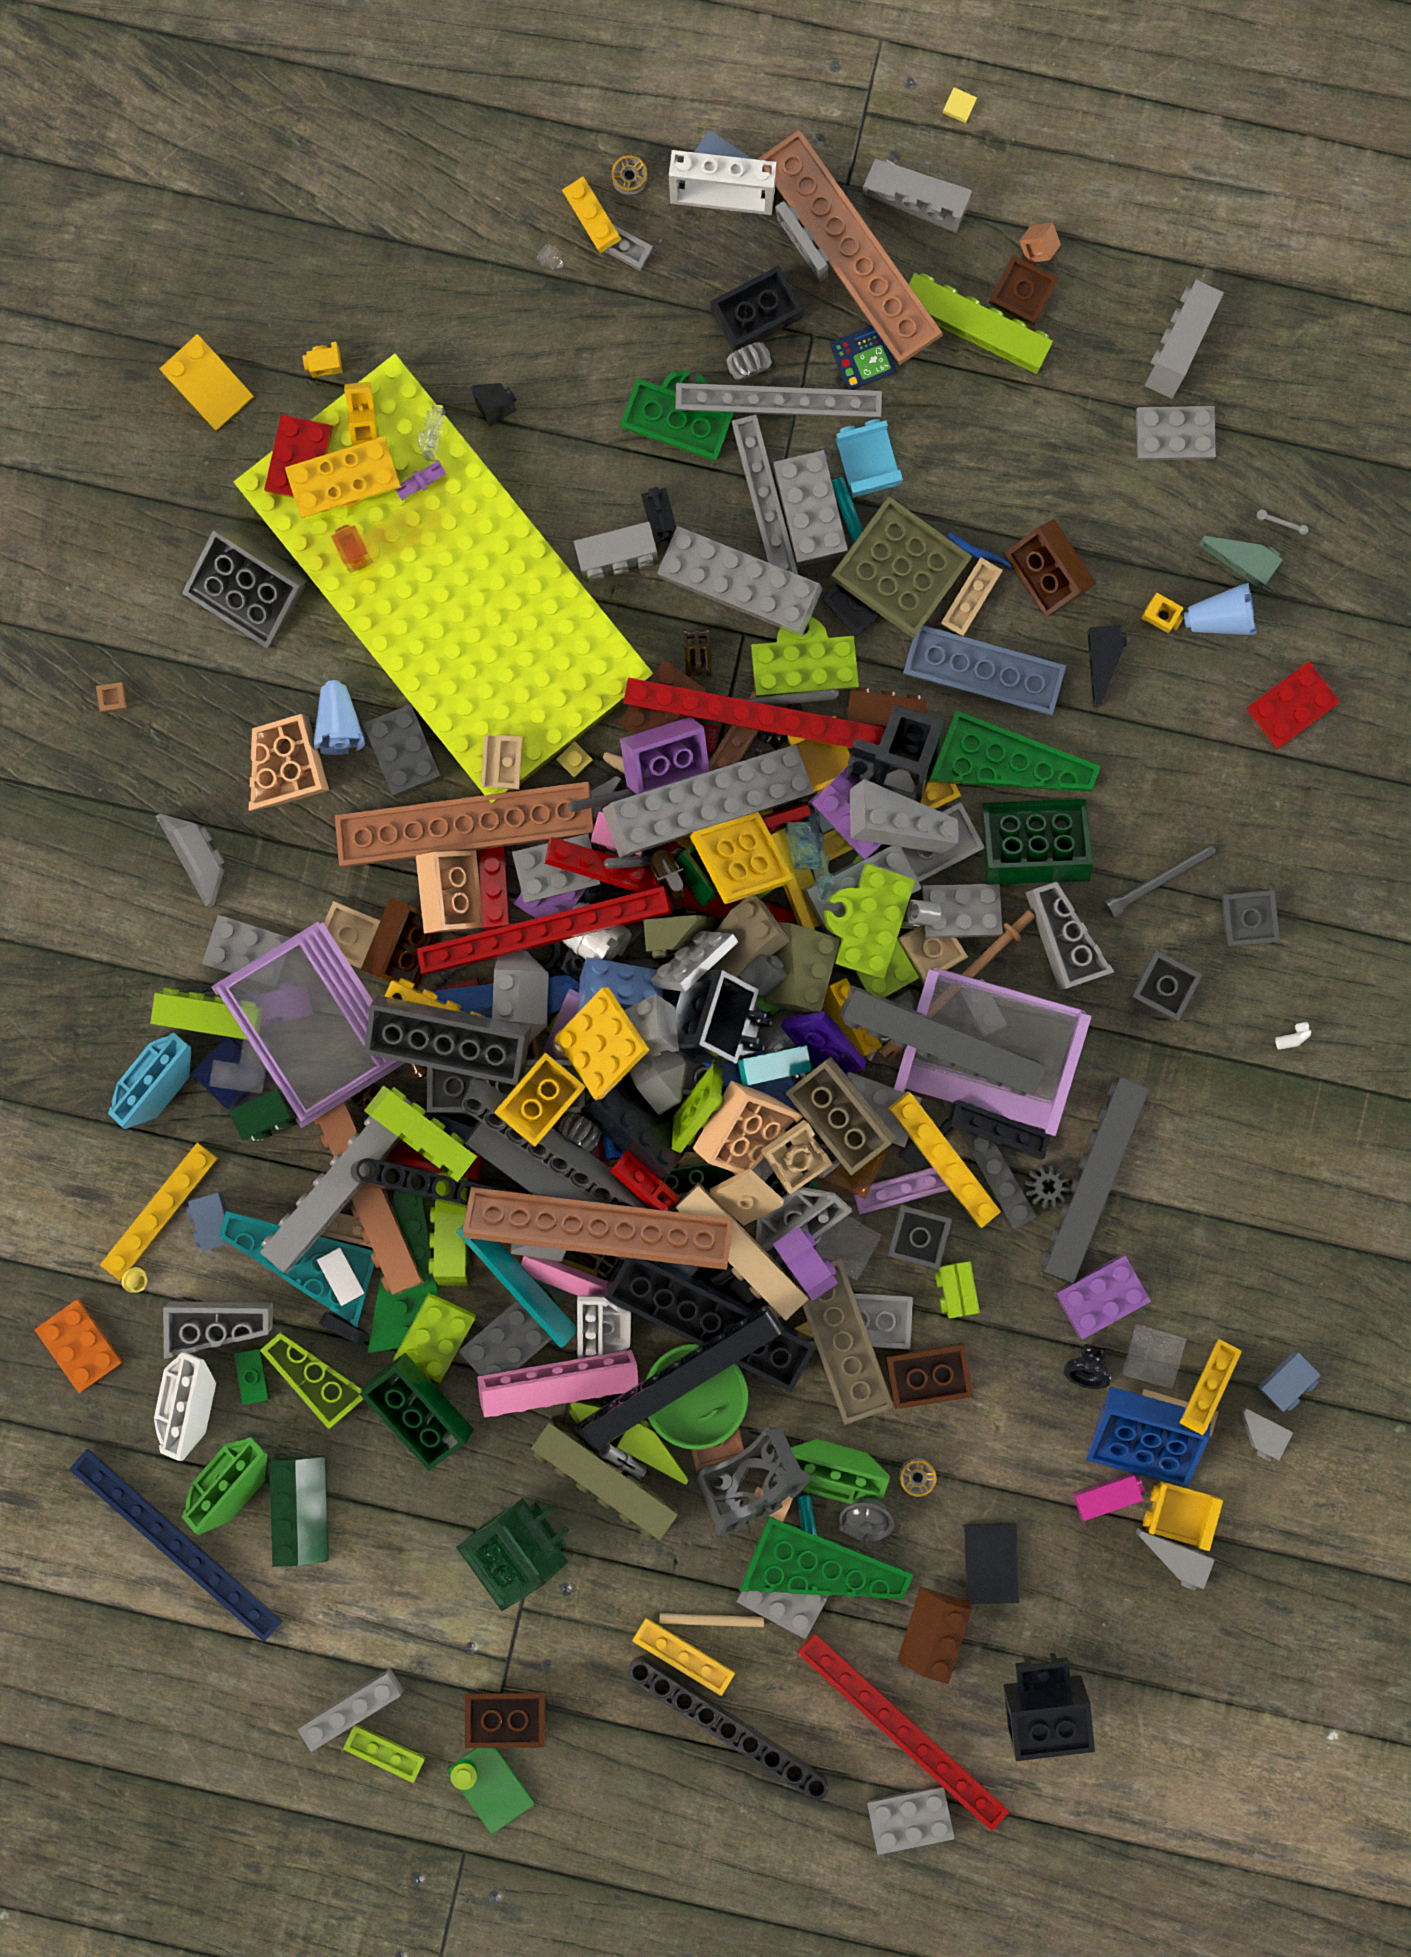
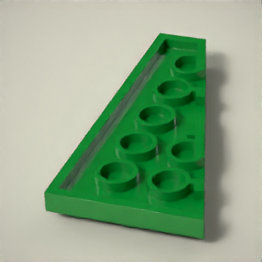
M956 710L929 782L1091 792L1101 766Z
M420 1186L412 1188L418 1190ZM395 1191L392 1207L425 1283L398 1295H392L391 1291L387 1292L383 1286L381 1278L384 1277V1274L381 1270L368 1353L399 1348L428 1293L439 1297L437 1283L433 1274H429V1258H433L430 1248L424 1199L422 1197Z
M768 1516L739 1591L904 1599L913 1574Z

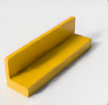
M788 826L770 834L793 877V880L789 884L783 885L798 926L815 930L814 928L820 925L802 892V889L814 884L815 880L795 827Z

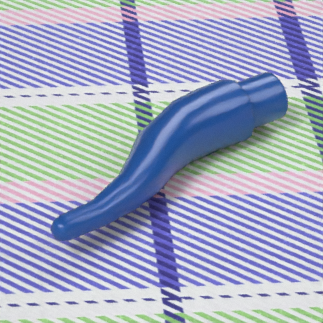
M952 532L946 537L974 559H980L981 557L985 560L1001 563L1007 568L1012 567L1008 561L1000 556L974 547L961 537L958 538Z

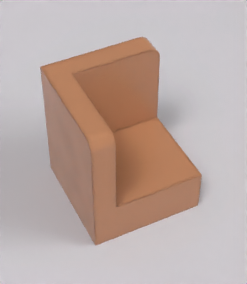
M1053 222L1030 226L1019 240L1028 263L1050 260L1061 245Z

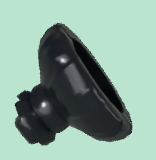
M1083 1345L1081 1348L1082 1357L1069 1360L1064 1366L1063 1374L1071 1383L1078 1384V1386L1097 1390L1107 1388L1110 1385L1111 1373L1101 1363V1360H1104L1106 1352L1100 1349L1093 1356L1092 1345Z

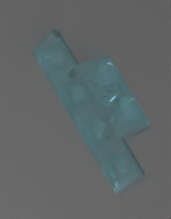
M808 803L811 815L803 817L804 822H787L785 831L794 869H814L820 899H826L829 889L833 887V875L828 871L829 858L823 849L824 835L819 831V814L815 813L812 804Z

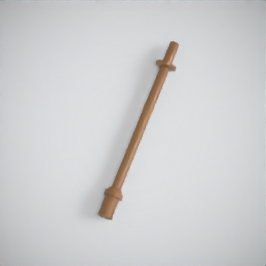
M1027 910L1012 926L1004 923L1003 927L1006 932L961 975L973 978L1012 939L1016 941L1022 940L1018 933L1035 918L1034 914ZM951 984L930 1004L927 1016L933 1017L963 987ZM893 1039L878 1050L880 1055H883L882 1057L889 1063L904 1049L893 1044Z

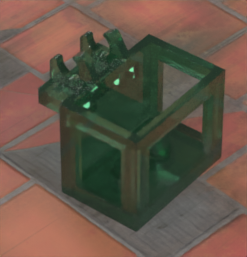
M521 1498L483 1523L456 1546L501 1611H504L542 1587L568 1563V1560L560 1551L566 1545L562 1538L568 1534V1527L565 1526L555 1533L545 1519L554 1510L552 1505L542 1510L537 1502L528 1506L525 1500Z

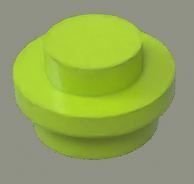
M469 1763L457 1764L451 1772V1782L460 1790L470 1789L477 1780V1772Z

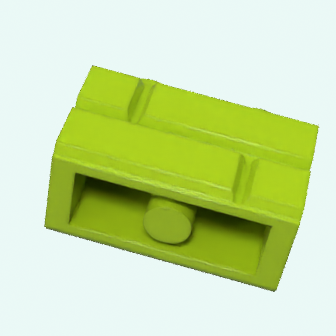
M966 1260L940 1265L939 1272H935L937 1288L942 1287L944 1297L939 1298L942 1313H947L948 1318L980 1313L971 1261Z

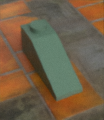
M1204 536L1198 543L1200 547L1260 589L1268 582L1283 561L1279 557V552L1270 546L1264 547L1260 544Z

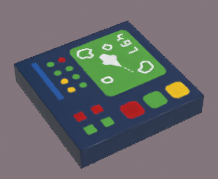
M873 326L829 343L847 390H855L896 373L889 351Z

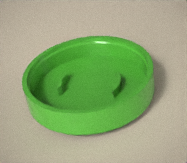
M689 1343L668 1351L653 1365L647 1379L699 1346ZM736 1364L731 1365L648 1417L651 1425L665 1440L682 1448L706 1449L722 1443L737 1430L748 1408L749 1389L742 1368Z

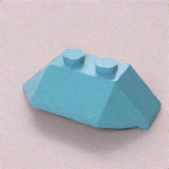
M174 1032L167 1037L149 1043L117 1082L112 1098V1107H110L108 1114L124 1129L157 1118L190 1077L191 1047Z

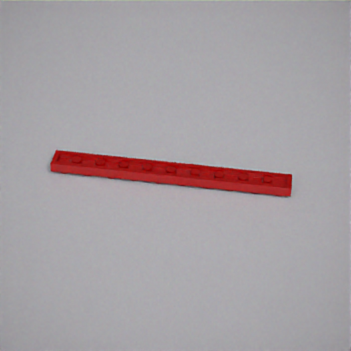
M629 677L623 704L847 748H852L855 738L880 745L883 727Z
M551 837L548 842L544 864L634 892H642L659 887L651 867L608 869L604 866V861L607 858L619 857L555 837ZM684 882L682 901L673 902L668 895L670 903L725 919L734 907L746 899L743 898L724 904L722 898L719 897L702 907ZM764 903L777 922L794 923V913L792 911Z
M662 886L417 948L421 974L428 975L670 914L671 909L667 889Z
M815 1632L797 1651L798 1655L989 1830L993 1831L1009 1813V1810Z

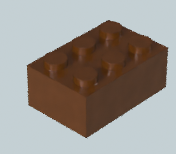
M665 659L649 680V682L706 693L704 687ZM630 706L620 719L619 725L631 735L688 718V716Z
M963 1343L885 1355L895 1409L973 1397L966 1350Z
M546 1693L465 1694V1748L546 1747Z

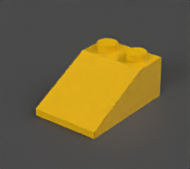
M198 334L159 368L164 376L216 432L254 398L250 391Z
M544 1053L494 1113L535 1147L579 1097L586 1086L547 1053Z

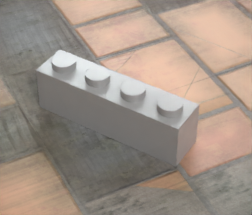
M391 1668L301 1723L297 1730L312 1752L400 1697L404 1689Z

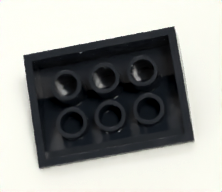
M629 1072L602 1099L595 1100L591 1096L580 1109L623 1153L629 1150L660 1179L670 1174L689 1147L687 1145L681 1153L672 1150L673 1115L678 1108L674 1106L661 1115L657 1114L636 1088Z

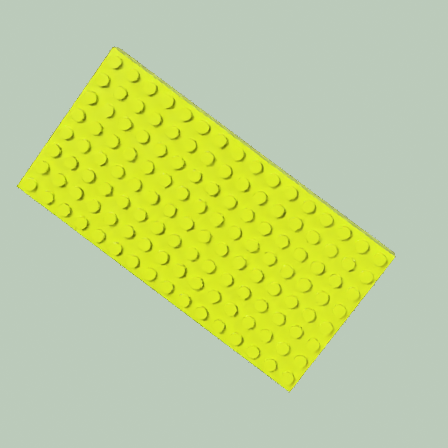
M393 354L358 382H371L378 438L383 436L386 438L400 483L413 476V472L416 470L420 472L437 460H439L447 475L427 485L426 490L420 489L403 501L396 490H392L364 499L362 503L347 508L338 507L303 519L300 517L294 498L264 491L273 451L237 478L234 484L482 793L486 796L512 792L515 789L481 787L484 734L523 737L521 785L623 703L628 677L649 681L653 672L396 354ZM344 393L310 420L332 425L333 429L327 454L352 446L348 425V407Z

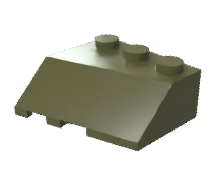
M692 915L643 920L646 952L649 956L652 955L653 958L668 957L669 959V953H676L679 949L686 947L698 932H715L724 919Z
M778 922L790 939V942L773 955L781 960L784 965L783 969L788 976L768 996H764V1001L766 1004L802 1015L821 1012L840 938L792 923Z

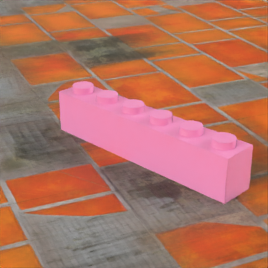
M632 1350L477 1377L480 1404L484 1417L524 1412L529 1409L551 1407L568 1402L574 1403L579 1400L602 1398L619 1393L624 1394L638 1385L637 1363Z

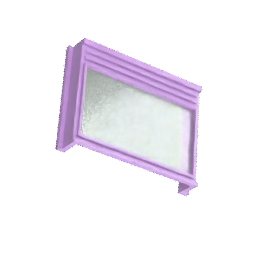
M316 922L211 987L216 996L220 995L298 1117L296 1121L301 1128L405 1063L364 1054L369 1009L373 1000L324 923L319 924V922Z
M935 967L933 970L929 969L917 1012L1041 1061L1047 1068L1035 1095L1026 1093L1025 1096H1021L1012 1092V1087L1003 1083L1001 1087L988 1082V1077L979 1074L978 1077L971 1076L963 1071L964 1067L956 1064L954 1068L946 1066L939 1062V1057L931 1055L930 1058L924 1057L915 1052L917 1048L907 1045L894 1089L901 1092L908 1089L953 1103L956 1100H961L1003 1117L1043 1128L1045 1133L1056 1136L1092 1016L1086 1014L1084 1010Z

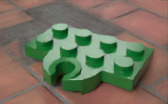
M689 370L674 371L666 377L662 386L637 378L622 417L620 428L717 462L734 413L675 410L676 383H683L689 378ZM698 374L696 377L697 384H709L703 376Z

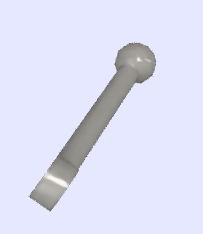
M1265 510L1257 512L1256 517L1260 521L1266 519L1298 530L1301 535L1308 533L1306 525L1299 526L1268 515Z

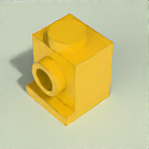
M331 342L332 348H328L325 345L313 347L312 351H307V355L302 356L305 371L309 370L313 378L343 373L340 350L336 342Z
M1156 593L1141 619L1169 633L1172 628L1177 630L1184 618V616L1180 615L1183 607ZM1159 612H1165L1168 618L1166 620L1159 618Z

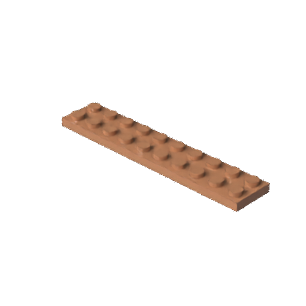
M800 130L757 159L776 162V189L787 205H792L800 216L799 221L803 228L807 227L815 239L813 242L818 249L822 248L829 259V265L899 365L943 336L942 331ZM763 166L764 172L770 173L771 167Z
M581 782L335 815L339 866L343 868L416 858L417 855L431 852L480 850L549 841L551 837L564 839L584 834L592 835L594 830L593 808L575 812L568 810L570 802L591 797L590 783Z
M471 1187L463 1227V1238L727 1270L733 1219Z

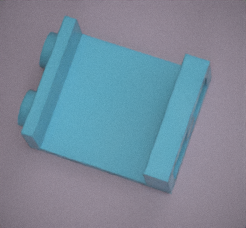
M879 419L870 420L865 423V426L856 429L855 426H848L840 429V433L836 434V443L852 498L902 484L901 471L897 469L887 433V420L882 422Z

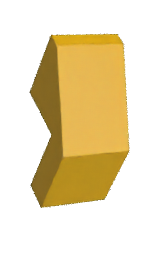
M371 382L344 384L352 446L377 439L375 405Z

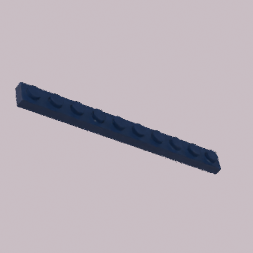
M86 1449L70 1467L69 1470L263 1642L282 1623L283 1620L90 1449Z

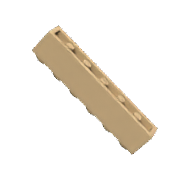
M700 1183L694 1186L676 1204V1209L679 1213L733 1219L728 1262L733 1266L731 1271L739 1280L746 1279L751 1285L750 1291L759 1300L763 1297L770 1304L769 1307L777 1318L781 1316L786 1321L808 1300V1294L709 1195V1192Z

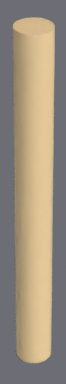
M660 1613L659 1624L764 1627V1617Z

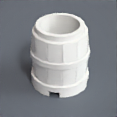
M581 902V903H578L576 906H574L572 909L579 908V907H583V906H587V905H591V904H590V903ZM623 925L563 940V942L575 954L580 955L585 960L589 957L614 962L612 959L617 954L622 956L626 950L632 934Z

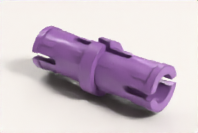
M437 460L420 472L417 470L413 472L414 475L401 482V488L395 490L403 501L420 489L426 490L427 485L447 474L439 460Z

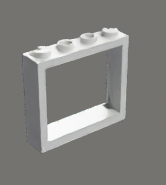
M672 150L669 170L670 204L772 215L776 162ZM677 156L684 157V162H678ZM763 166L771 167L770 173L762 172ZM679 183L685 184V189H679ZM762 193H765V199L761 198Z

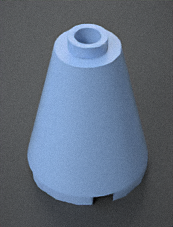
M1249 583L1239 585L1188 606L1189 612H1184L1186 628L1191 627L1192 632L1238 635L1256 634Z
M338 680L326 682L320 690L313 745L315 751L319 748L320 753L326 755L348 754L349 748L356 747V751L365 746V737L347 686L341 684Z

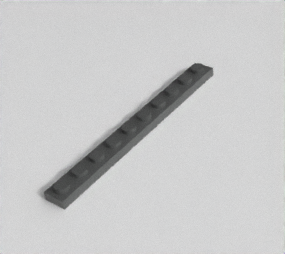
M910 991L892 1000V1002L917 1011L918 1004ZM918 1053L915 1054L918 1060L953 1069L940 1063V1058L934 1055L927 1058ZM940 1099L950 1116L953 1102ZM958 1130L1013 1230L1037 1217L996 1143Z

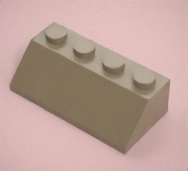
M831 1056L785 1092L850 1175L872 1160L896 1139Z

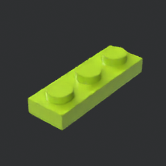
M358 1724L353 1726L343 1750L414 1783L426 1758Z

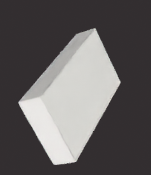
M340 1247L317 1259L341 1306L364 1294Z

